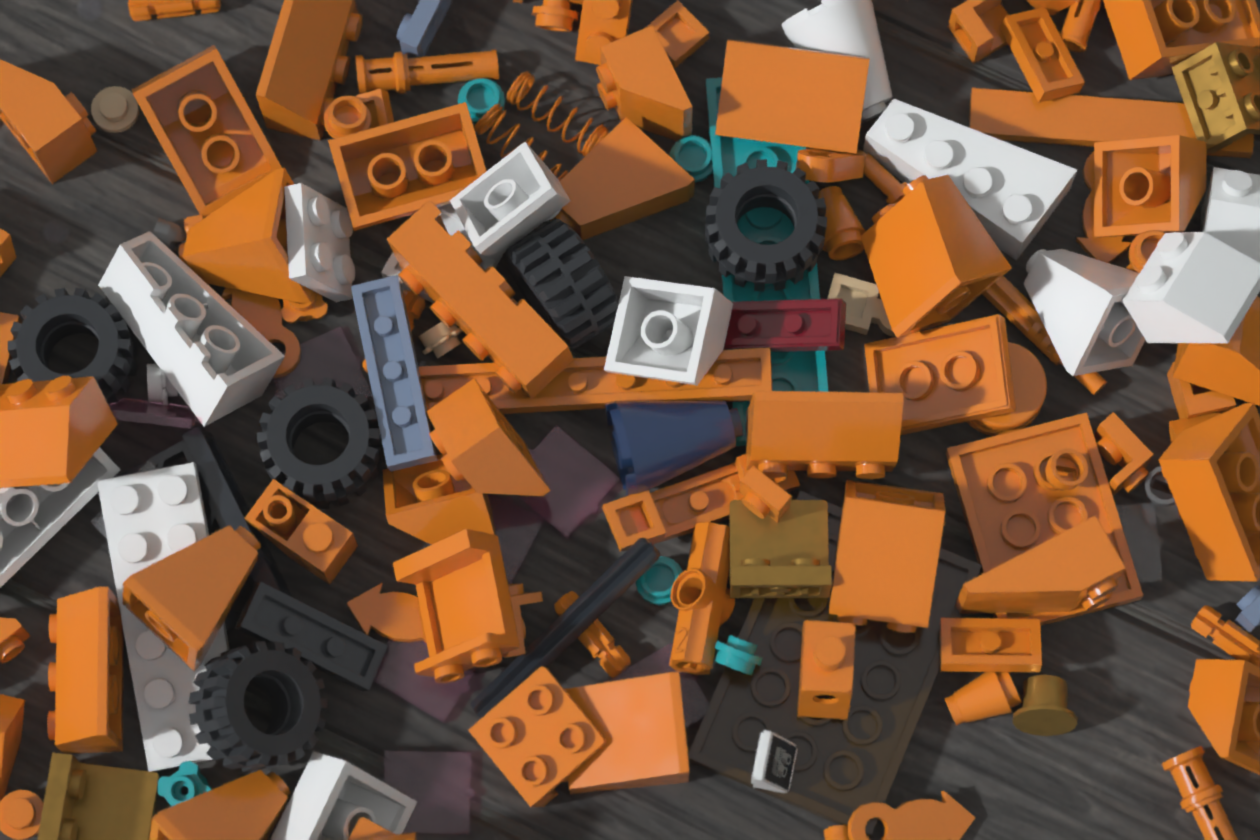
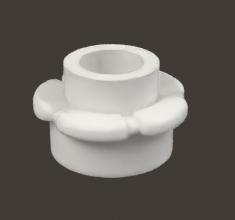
M147 364L149 402H163V406L168 405V397L178 396V391L157 364Z

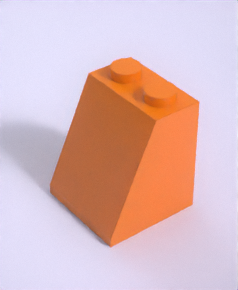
M923 175L910 182L902 190L905 197L897 204L892 203L878 211L872 217L874 225L861 235L891 329L897 338L951 321L1012 268L949 175L931 179Z
M846 480L829 601V614L838 615L837 620L842 623H854L855 625H866L867 619L887 622V628L899 632L912 633L916 632L917 627L928 628L945 518L943 493Z
M679 672L565 689L606 739V744L562 781L569 783L570 794L688 782L689 763Z

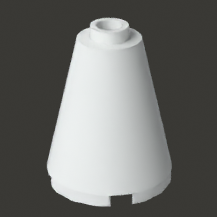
M822 0L821 5L810 11L806 8L782 23L785 35L795 48L870 58L861 120L862 122L868 121L884 112L887 108L885 102L893 97L872 0Z

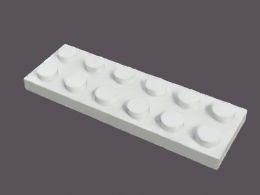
M192 462L99 480L97 485L148 771L153 772L179 767L185 761L199 763L213 760L206 754L210 748L209 744L199 745L194 736L200 732L198 723L190 724L189 714L196 713V705L189 704V696L191 692L199 690V687L193 682L198 673L207 671L204 665L212 658L221 656L220 653L230 650L225 621L202 664L193 671L122 605L123 582L130 575L209 536L197 466Z

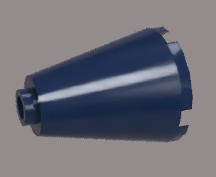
M725 400L612 401L605 404L608 426L613 425L615 431H612L613 440L611 444L623 489L626 490V496L650 490L736 448V438L743 436L739 412L737 408L729 409Z

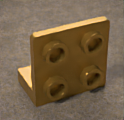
M1215 42L1172 67L1196 138L1206 142V153L1213 154L1248 134L1260 135V48Z
M732 500L730 502V598H829L831 590V565H829L827 501L791 500L789 510L778 523L768 515L764 519L756 516L741 500Z
M52 753L37 840H149L158 794L157 784L160 776L156 772L84 764L79 762L73 755Z

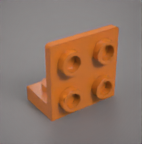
M546 667L537 669L468 730L530 807H544L558 795L554 788L606 744L605 737Z

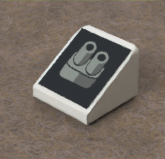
M764 730L760 734L751 781L753 787L787 793L790 790L797 746L771 731Z

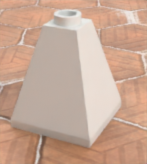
M1041 249L1035 252L1026 265L1028 275L1024 286L1066 371L1072 376L1132 366L1145 342V338L1122 300L1139 273L1065 249L1051 251Z

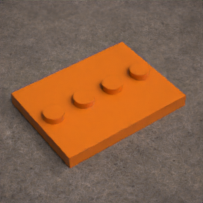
M1087 412L947 448V460L978 564L982 565L980 568L981 575L1095 515L1126 567L1117 581L1119 587L1110 592L1112 597L1092 610L1086 611L1083 605L1070 612L993 613L994 618L1040 619V626L1142 599L1143 592ZM1064 448H1071L1080 452L1086 459L1088 474L1086 479L1076 488L1061 491L1052 487L1047 481L1045 469L1048 460L1056 452ZM1074 472L1058 473L1061 476L1074 477Z

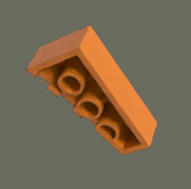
M429 199L387 238L402 269L398 277L415 295H419L424 291L435 302L430 306V309L448 328L456 323L467 334L462 340L474 355L481 361L489 356L500 367L495 374L509 390L515 394L518 390L522 389L533 399L574 360L569 346L524 299L517 303L512 298L515 295L514 290L494 267L488 266L484 270L480 266L483 262L459 230L452 236L449 235L440 216L442 212Z

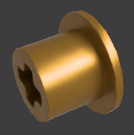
M1035 675L1027 678L1023 683V708L1014 713L1012 720L1014 726L1024 733L1039 736L1061 735L1076 728L1077 716L1074 712L1067 709V682L1053 675Z

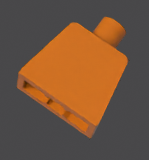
M810 620L803 622L798 717L848 719L853 684L854 623ZM817 695H831V696H834V697H836V698H833V699H821V698H817V697H815V696H817Z

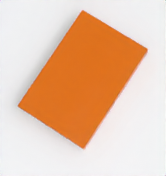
M728 39L715 135L857 154L870 58Z
M999 314L920 331L899 338L893 337L864 344L869 392L903 393L901 435L1016 411L1005 318Z

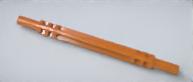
M867 153L863 174L888 197L886 200L888 205L892 203L897 204L905 197L902 190L908 183L903 182L901 184L870 153ZM1004 276L982 293L1056 366L1058 364L1063 365L1035 306ZM1098 372L1074 376L1093 395L1097 394L1107 383Z

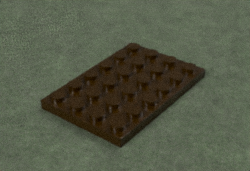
M800 491L797 500H822L803 491ZM827 502L828 550L832 587L842 507ZM940 548L928 628L917 627L916 632L912 633L899 632L887 628V622L867 619L866 625H855L852 696L847 720L798 717L803 622L805 620L840 622L837 620L838 615L829 614L830 594L829 598H755L738 637L758 645L755 654L763 657L761 665H755L752 675L727 666L725 667L688 753V761L838 825L848 826L852 813L860 805L869 802L885 803L940 669V619L961 617L962 614H959L955 607L963 584L978 576L982 565ZM817 695V696H815V697L821 698V699H833V698H836V697L831 696V695ZM764 730L771 731L797 746L790 790L787 793L753 787V784H751L760 734ZM871 818L865 826L867 837H871L878 818Z

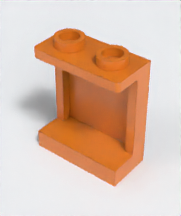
M465 529L393 562L396 581L416 585L429 658L414 664L416 675L434 677L437 683L454 682L465 676L464 671L473 667L495 665L502 661L503 654L520 647L498 535Z

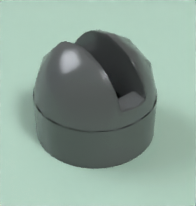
M158 217L153 234L177 256L180 245L172 241H185L184 231L173 221Z
M1161 466L1153 469L1145 481V491L1148 498L1158 506L1167 507L1176 504L1173 495L1152 488L1154 481L1169 487L1167 480L1162 474Z

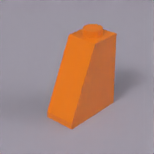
M625 117L559 181L570 202L562 207L560 212L550 221L555 218L563 221L582 240L687 202L694 195L695 179L631 120Z

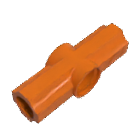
M709 521L696 523L687 569L677 577L671 589V601L679 609L669 666L679 672L695 675L710 674L719 626L729 619L735 606V598H730V589L727 587L730 570V527L727 525L715 524Z

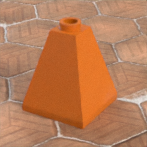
M286 169L274 170L188 229L186 242L181 243L179 246V258L205 283L298 303L311 301L312 290L289 279L284 187L294 185V182Z
M229 525L130 575L123 582L122 605L187 666L195 671L202 664L256 564L257 550L261 545L244 527L239 526L234 530Z
M258 770L160 811L152 818L149 840H267L286 808L287 796L290 795V790L276 773L269 772L266 775L262 770Z

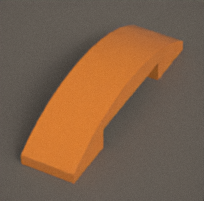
M746 454L738 456L735 463L653 492H649L648 489L639 494H631L603 504L602 509L620 552L628 550L642 537L648 539L652 544L692 533L696 523L709 521L717 524L730 519V502L732 500H741L744 497L739 491L740 480L749 471L747 470ZM788 471V475L785 477L769 478L787 493L800 486L795 471Z

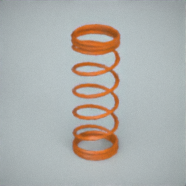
M529 71L523 72L514 81L507 93V102L511 105L516 104L518 110H526L533 106V121H540L548 116V132L558 131L564 126L562 131L564 143L572 142L579 137L577 150L583 156H586L609 134L607 127L599 125L589 136L581 151L580 144L587 128L593 122L592 117L578 134L566 140V129L570 120L578 111V107L572 110L569 117L555 129H550L552 115L563 100V96L557 99L554 106L545 115L535 118L536 106L540 98L547 91L548 85L542 88L539 95L529 105L523 108L520 107V101L526 96L535 81L534 75L529 73Z
M495 104L476 123L474 130L478 132V135H481L495 123L487 137V144H494L511 133L500 152L501 158H504L512 152L510 151L503 155L506 147L520 128V124L514 125L504 134L490 141L495 129L507 113V110L502 111L503 106ZM530 137L525 142L531 146L534 137ZM545 150L538 155V157L542 161L547 156L548 150ZM557 164L550 169L552 172L554 171L553 174L555 176L561 169V164ZM568 170L564 171L557 179L560 181L568 174Z

